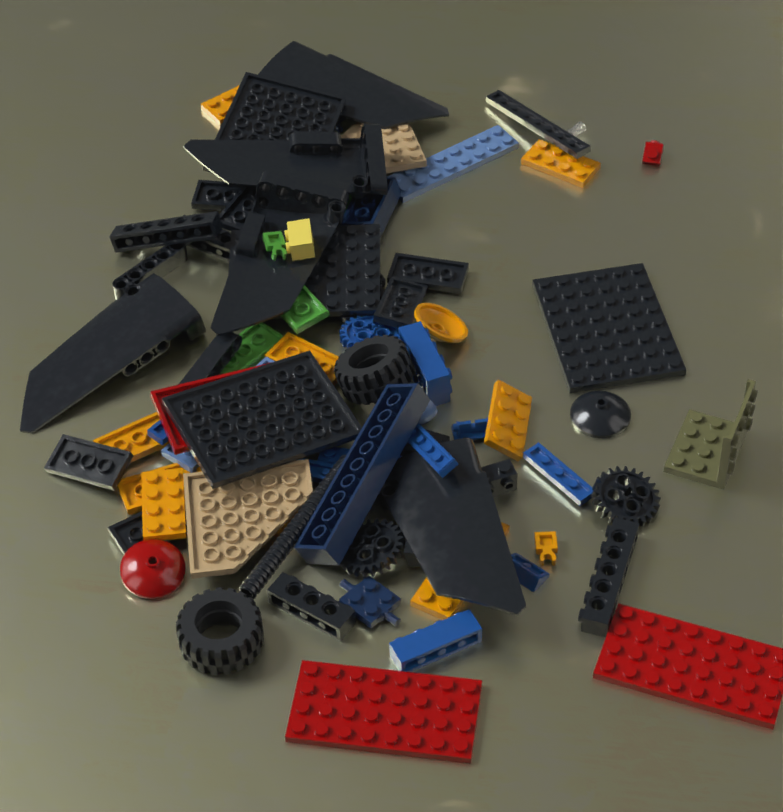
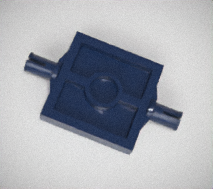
M367 576L356 585H352L346 579L340 582L339 586L345 589L347 593L339 599V602L351 606L355 610V617L369 628H373L377 623L384 620L389 621L395 627L399 625L401 619L392 613L393 610L401 605V598L370 576Z

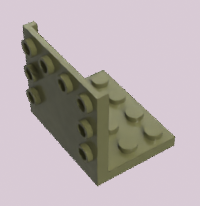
M747 380L744 400L735 422L689 409L664 465L663 472L724 490L730 474L732 475L734 471L735 461L746 434L750 431L753 419L750 417L753 416L755 405L752 402H755L758 390H755L756 381Z

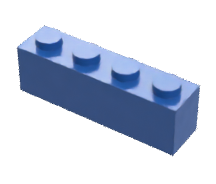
M470 609L458 612L452 617L435 622L433 625L417 629L407 636L396 638L389 643L390 657L398 671L412 672L482 642V627Z

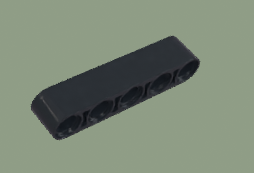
M186 243L166 245L116 278L112 283L115 300L125 294V288L128 285L138 284L153 273L163 278L185 263L188 259Z
M233 332L220 336L216 335L179 384L219 375L241 347L242 336Z

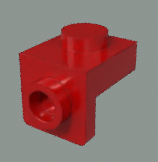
M656 140L646 141L642 164L660 166L664 144Z

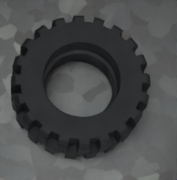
M377 335L373 338L368 337L363 339L364 341L356 342L354 346L348 347L344 353H341L338 360H336L334 374L347 400L361 405V403L364 405L376 404L387 384H408L412 381L415 371L413 362L405 343L395 336Z
M222 587L216 588L213 591H210V589L205 590L203 594L193 596L191 602L188 600L177 616L176 631L181 654L191 667L195 669L198 667L200 672L207 673L208 671L211 675H218V673L227 675L231 674L233 670L238 672L243 669L245 664L248 666L254 661L253 657L259 655L260 648L263 646L264 631L260 609L252 598H247V594L241 591L237 593L235 589L228 588V590H223ZM219 623H229L239 628L234 634L223 639H210L201 635L207 628Z

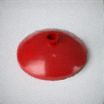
M148 539L134 544L126 551L120 564V575L125 587L132 594L150 600L161 599L174 593L181 586L186 572L185 560L181 552L171 543L159 539ZM151 560L156 561L155 564H150L149 562Z

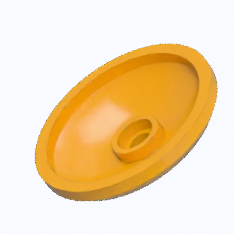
M421 303L415 308L414 316L416 322L421 321L424 328L428 329L432 339L445 343H459L468 336V329L465 323L450 310L433 303Z

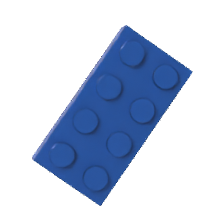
M421 321L399 327V339L405 343L414 365L413 382L420 385L435 406L449 403L450 394L452 393V386L450 384L452 373L450 368H446L442 354L439 355L437 352L436 343L431 341L428 329L424 328Z

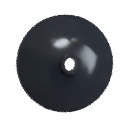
M592 391L579 396L573 402L570 409V419L574 427L584 435L593 438H611L627 429L631 421V409L623 398L614 393Z

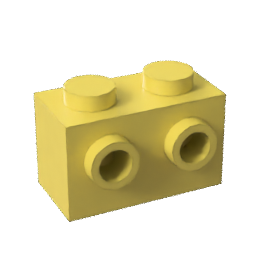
M310 219L287 222L288 230H284L285 239L289 241L286 242L287 254L291 253L292 261L314 258L315 252Z

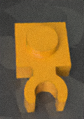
M556 531L534 532L536 554H540V565L544 566V560L549 559L552 561V566H555L556 554H558Z

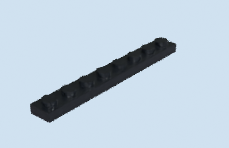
M497 90L486 96V103L576 159L591 152L590 145L504 92Z

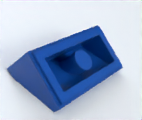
M518 553L511 554L519 583L534 592L549 578L550 574L531 561Z

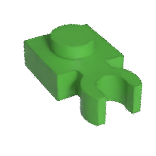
M282 232L263 233L262 239L267 252L272 251V260L276 261L277 255H281L283 260H285L287 251L285 250L286 242Z

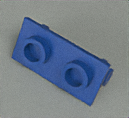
M488 417L475 420V423H471V420L456 421V424L451 426L454 440L460 438L484 439Z

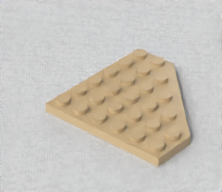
M356 122L341 135V138H360L361 128L364 126V123ZM410 123L382 129L386 174L427 167V160Z
M309 459L296 460L214 489L210 486L203 472L183 474L191 579L235 574L301 509L313 492Z

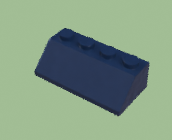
M387 177V195H366L362 199L352 198L344 214L343 222L340 225L380 224L381 238L401 196L396 177Z

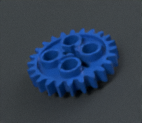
M374 315L356 316V319L350 317V321H344L345 325H341L340 343L343 344V347L347 348L354 346L356 342L364 341L363 339L373 338L377 335H389L399 338L398 328L373 322Z

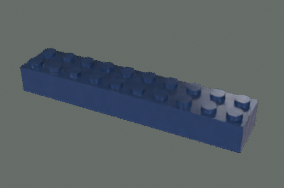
M418 383L386 385L294 546V549L308 564L340 565L430 402V398Z

